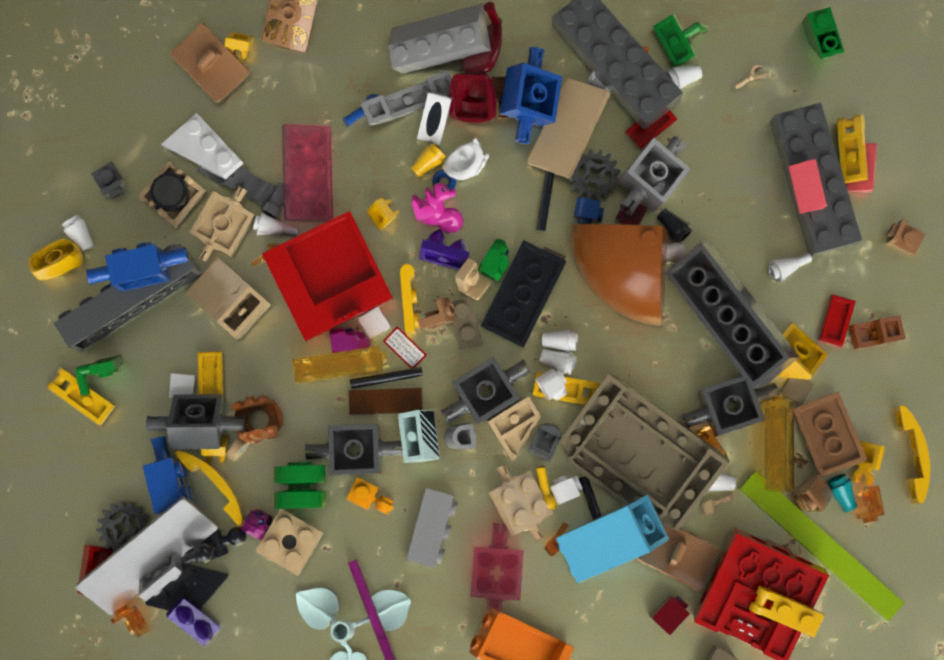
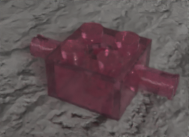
M493 523L492 545H489V547L474 546L470 597L485 598L487 600V612H489L491 607L502 612V601H520L524 550L509 549V546H506L507 526L502 523L501 533L499 534V523ZM495 566H500V571H504V575H500L498 580L494 579V575L490 574V570H494Z

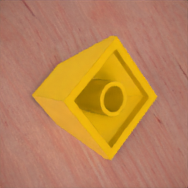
M792 322L781 334L795 350L799 358L776 377L809 380L828 354Z

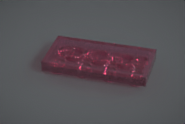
M282 125L284 221L327 222L333 219L331 126Z

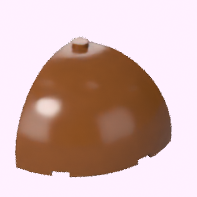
M570 225V238L575 262L583 279L593 293L604 304L626 318L648 325L663 326L667 229L663 226Z

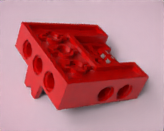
M350 211L262 253L306 342L393 300Z
M735 527L693 614L694 622L718 633L720 631L740 639L752 647L763 651L764 655L775 660H789L802 632L750 611L751 602H755L757 598L756 591L759 586H763L814 608L829 574L825 568L793 554L789 548L778 545L769 539L764 541ZM767 599L764 606L770 608L773 601Z

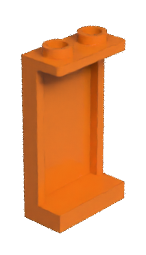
M491 607L489 612H486L482 618V627L478 635L473 637L469 652L480 660H569L574 647L561 639Z

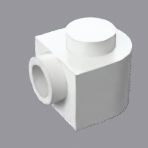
M550 369L535 379L548 401L552 398L557 401L568 394L564 385L567 381L560 370L555 372L554 369Z
M565 475L553 480L554 485L550 488L557 505L580 496L578 491L582 490V486L577 476L568 479Z

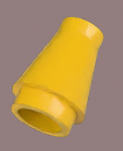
M432 143L424 148L410 168L421 177L442 164V160L446 156Z

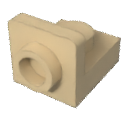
M469 258L455 275L458 291L475 300H480L491 285L489 279L479 275L477 263Z

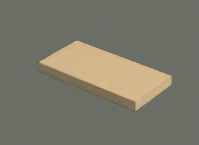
M567 78L560 91L555 123L543 126L527 163L571 179L611 95L610 92Z

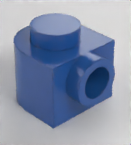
M577 198L573 218L578 219V224L602 222L604 208H600L601 201Z

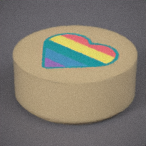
M236 439L226 453L227 457L232 461L238 460L248 448L249 443L246 444L244 440Z

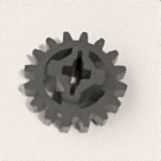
M589 149L587 156L584 153L582 154L581 160H579L573 172L574 175H572L571 179L568 178L569 182H574L571 187L572 191L579 190V198L585 194L588 199H591V196H593L595 200H600V195L607 199L609 197L608 190L613 193L615 192L616 187L613 184H619L617 182L619 178L615 176L620 174V169H614L617 161H609L610 153L604 157L602 156L601 149H599L597 154H594L593 150ZM593 160L602 162L603 164H596L593 162ZM583 166L585 174L579 178L578 171ZM591 171L594 174L600 173L598 180L595 177L589 178ZM610 172V181L606 185L604 176ZM585 187H594L596 190H589Z
M120 501L119 507L112 503L110 504L111 511H102L105 518L97 520L102 524V527L97 528L96 531L103 533L99 541H107L105 549L113 546L114 553L127 542L128 537L135 536L149 524L145 522L149 514H141L143 511L142 506L134 509L135 502H130L127 507L125 501ZM124 511L120 518L112 519L115 514ZM135 516L138 519L140 527H138L134 521ZM120 524H125L126 527H129L128 531L123 532ZM109 529L112 530L114 538L111 537Z

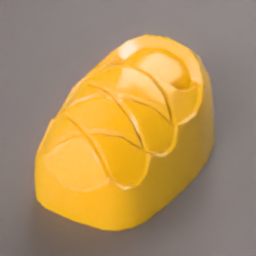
M61 238L33 253L28 259V266L37 280L46 281L63 276L70 270L80 267L83 263V253L77 244L66 238Z

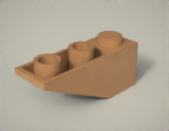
M813 474L791 492L795 497L793 499L795 505L801 511L805 509L806 512H823L834 495V492L819 474Z

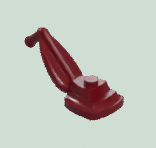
M487 2L483 6L491 21V24L487 26L491 51L463 58L462 66L465 73L455 74L450 84L449 97L452 98L449 109L450 116L463 122L480 123L490 121L496 117L495 89L488 72L494 68L498 60L503 32L502 19L499 18L493 2Z

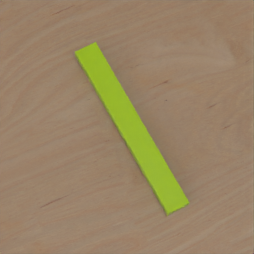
M754 471L741 485L739 490L886 621L889 622L904 605L900 598L757 471Z

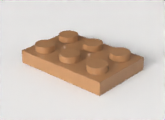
M839 391L792 409L821 478L867 461Z

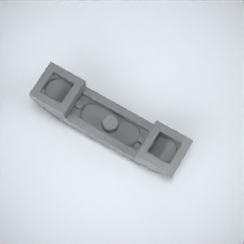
M447 70L426 78L424 82L384 97L382 94L361 102L360 105L369 126L388 122L424 109L428 92L449 97L452 78Z

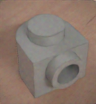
M473 423L452 425L445 431L444 440L449 448L459 450L476 448L477 434Z

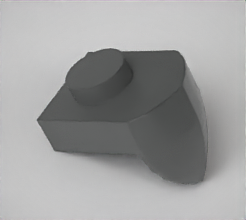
M554 423L540 425L529 446L528 452L550 462L561 439V431Z

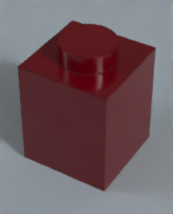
M669 595L649 617L668 635H671L690 613L686 610L688 604L679 596L674 598Z

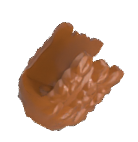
M263 394L259 395V397L254 395L245 396V401L239 400L231 405V410H235V416L246 415L247 417L246 431H237L239 439L244 440L246 444L254 445L264 439H274L278 436L283 425V414L278 404L270 399L269 396ZM262 410L267 413L269 421L265 428L254 429L251 426L250 416L253 412Z

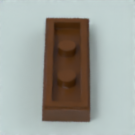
M422 388L349 390V415L395 414L423 410Z

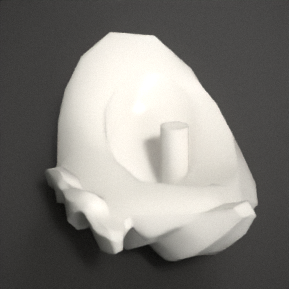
M474 138L472 142L464 143L457 147L443 163V171L450 177L458 180L477 176L481 169L484 168L489 154L484 155L479 140Z

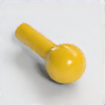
M545 466L536 467L539 486L544 495L543 501L547 504V508L553 511L556 509L557 503L550 490Z

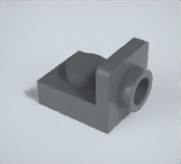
M112 161L91 173L101 190V194L107 200L121 196L124 193L123 190L128 188Z

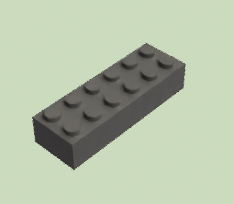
M572 0L552 16V27L585 65L595 73L600 82L607 87L609 92L644 131L681 101L683 92L601 0Z
M817 103L774 115L770 120V125L808 253L811 257L855 246L863 241L822 104ZM816 159L827 206L821 210L799 214L788 167Z
M700 242L665 273L752 389L763 388L799 358L795 350L712 243Z
M180 243L177 245L171 244L163 249V251L176 250L183 246ZM187 250L188 263L168 266L171 281L123 292L110 283L100 290L101 293L94 298L90 296L79 303L80 307L60 314L58 316L59 320L54 322V325L67 346L79 352L86 350L199 278L203 273L189 251Z

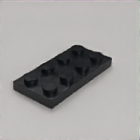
M523 240L480 327L524 348L567 261Z

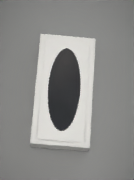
M428 92L417 139L437 145L441 144L452 101L451 97Z

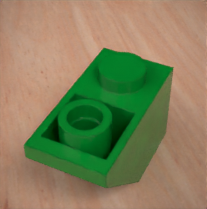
M828 7L807 13L802 24L808 43L818 57L822 60L843 54L845 51L831 8Z

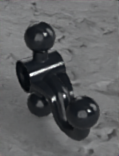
M240 527L231 528L225 536L222 535L220 529L216 530L200 544L185 552L182 562L184 564L208 563L210 560L229 553L227 545L241 546L244 544L247 537L246 533Z

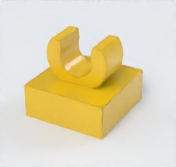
M230 32L225 38V47H229L234 54L236 49L240 50L242 53L241 60L248 56V51L254 44V36Z
M380 198L366 211L379 231L386 228L399 213V210L392 212L389 208V205L392 203L391 199L384 201L383 198Z
M222 435L220 449H201V456H206L207 463H211L212 456H219L220 463L224 462L229 446V435Z

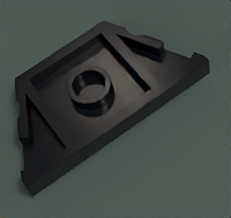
M182 562V573L175 581H170L158 595L152 596L145 604L169 611L184 596L199 609H202L224 581L229 578V574Z

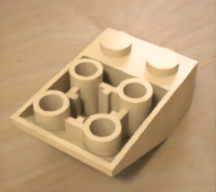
M218 257L185 292L238 341L271 306L269 302Z

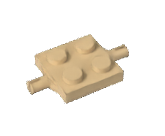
M238 186L232 199L223 197L214 191L212 192L189 232L200 238L203 244H205L198 256L200 259L207 262L213 249L233 257L256 217L255 214L249 212L240 204L247 190Z
M506 464L496 469L503 482L498 488L489 492V495L511 536L521 531L530 530L537 543L545 538L538 525L543 519L552 515L553 512L547 508V504L543 501L544 495L531 471L512 477Z

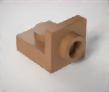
M905 219L897 223L894 222L887 233L890 236L887 244L914 256L926 234L907 225V220Z
M449 298L436 299L438 310L425 313L426 317L418 320L420 329L430 330L456 322L454 318L455 307Z

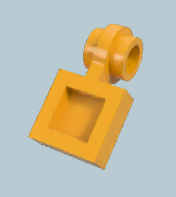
M359 477L356 478L346 498L369 510L372 502H375V508L385 514H388L389 510L392 511L394 508L392 506L393 500L383 495L379 499L375 496L379 488Z

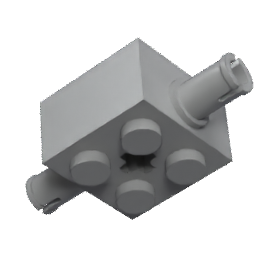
M674 136L666 147L653 138L642 148L617 180V182L631 192L623 203L620 204L622 211L629 206L625 214L633 215L641 202L654 212L666 202L689 172L690 168L677 158L678 154L686 146L683 140L676 146L681 138Z

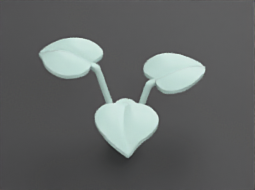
M314 588L296 593L297 606L304 621L316 630H323L328 627L331 620V637L335 641L341 642V645L347 650V652H336L329 660H367L362 652L352 653V648L347 643V640L353 637L355 627L370 621L369 617L354 623L347 620L337 622L333 615L339 609V602L334 592L327 588ZM383 590L371 597L384 630L393 631L404 624L411 603L408 595L397 590Z

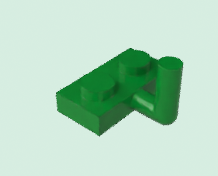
M671 14L652 26L674 67H680L698 56L688 38L698 32L706 33L708 31V25L699 22L683 30L675 14Z
M117 355L99 359L90 364L77 366L75 368V375L80 395L90 394L86 374H98L99 378L111 376L114 372L118 371L117 368L123 365L122 356Z

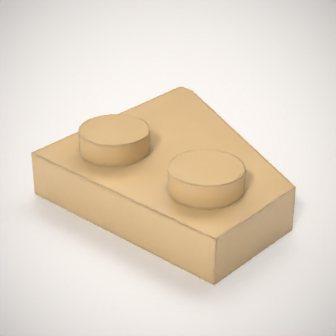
M527 395L487 420L511 461L517 457V453L529 438L530 432L537 425L541 415L531 398Z

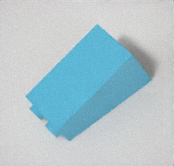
M645 495L562 534L556 540L560 552L564 554L569 565L570 573L575 577L576 582L579 583L650 553L668 541L669 537L649 496Z

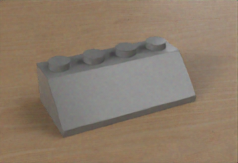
M483 4L393 27L388 45L392 68L405 74L491 51Z

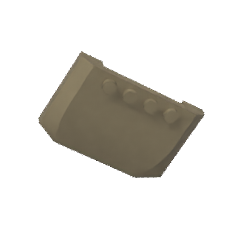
M612 373L607 374L559 441L569 457L568 460L572 467L623 505L648 495L663 527L673 528V530L677 531L730 463V460L718 449Z

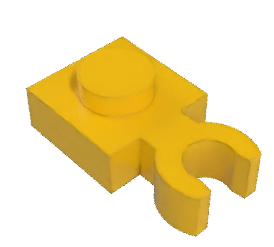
M859 440L867 461L856 464L859 465V469L853 474V482L860 483L861 477L865 475V485L872 486L874 482L872 470H880L885 446Z

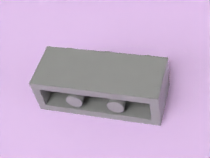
M428 488L425 489L406 560L433 568L436 567V563H442L445 549H441L443 539L448 540L451 525H447L449 515H455L458 504L457 501H453L455 496Z

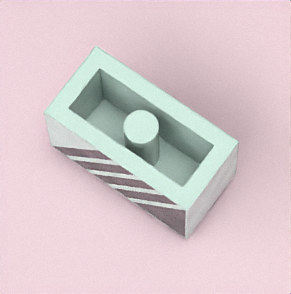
M415 410L398 414L404 463H421L440 459L434 411Z

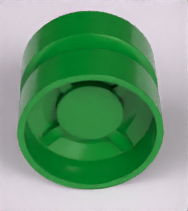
M289 462L287 466H275L274 483L288 485V490L274 493V509L326 508V491L312 489V484L326 482V465H312V462Z

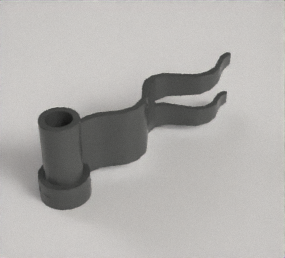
M242 166L232 173L234 177L229 176L226 180L204 168L199 167L197 169L199 173L207 178L226 185L235 191L238 186L247 190L244 197L262 205L260 210L275 219L279 217L282 211L280 208L291 191L288 185L278 182L276 186L256 177Z

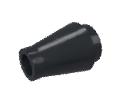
M668 208L662 210L657 216L663 227L667 229L673 241L676 240L678 243L684 241L693 230L689 226V222L672 213Z

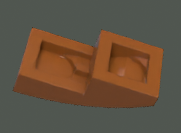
M900 315L849 326L854 350L906 339Z

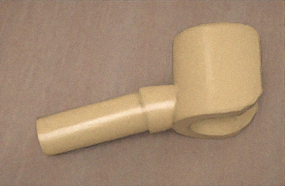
M755 65L751 68L750 74L734 85L738 89L754 79H765L768 73L765 72L758 76L757 71L763 66Z
M733 494L715 500L703 501L701 503L702 514L716 513L715 505L733 500Z

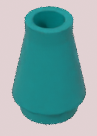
M840 474L828 480L829 487L834 492L833 496L844 512L852 511L858 507L851 479L847 478L846 474Z

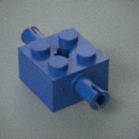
M539 47L529 48L528 64L520 63L508 67L506 71L500 114L519 121L515 141L521 144L530 143L532 125L540 127L555 123L562 76L541 69L544 49Z
M151 242L137 244L136 249H114L112 254L105 255L106 266L86 269L88 282L92 285L110 280L112 286L123 292L171 281L168 266L189 262L186 247L164 252L155 244L152 245Z
M166 436L151 439L156 461L143 465L154 514L163 513L182 496L186 497L190 502L194 500L193 490L191 486L187 487L185 479L188 476V470L179 459L170 457Z

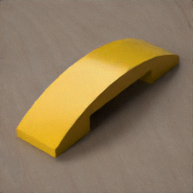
M905 405L894 407L898 431L908 430L917 478L908 479L912 504L924 503L930 482V458L927 443L917 420Z
M177 450L174 454L190 472H195L200 467L230 502L223 509L238 526H241L245 519L243 506L236 491L225 476L204 459L194 454Z

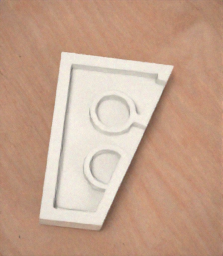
M197 113L161 144L163 148L179 154L184 159L200 165L202 168L225 180L243 164L237 155Z

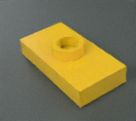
M197 352L198 394H222L224 400L223 352Z

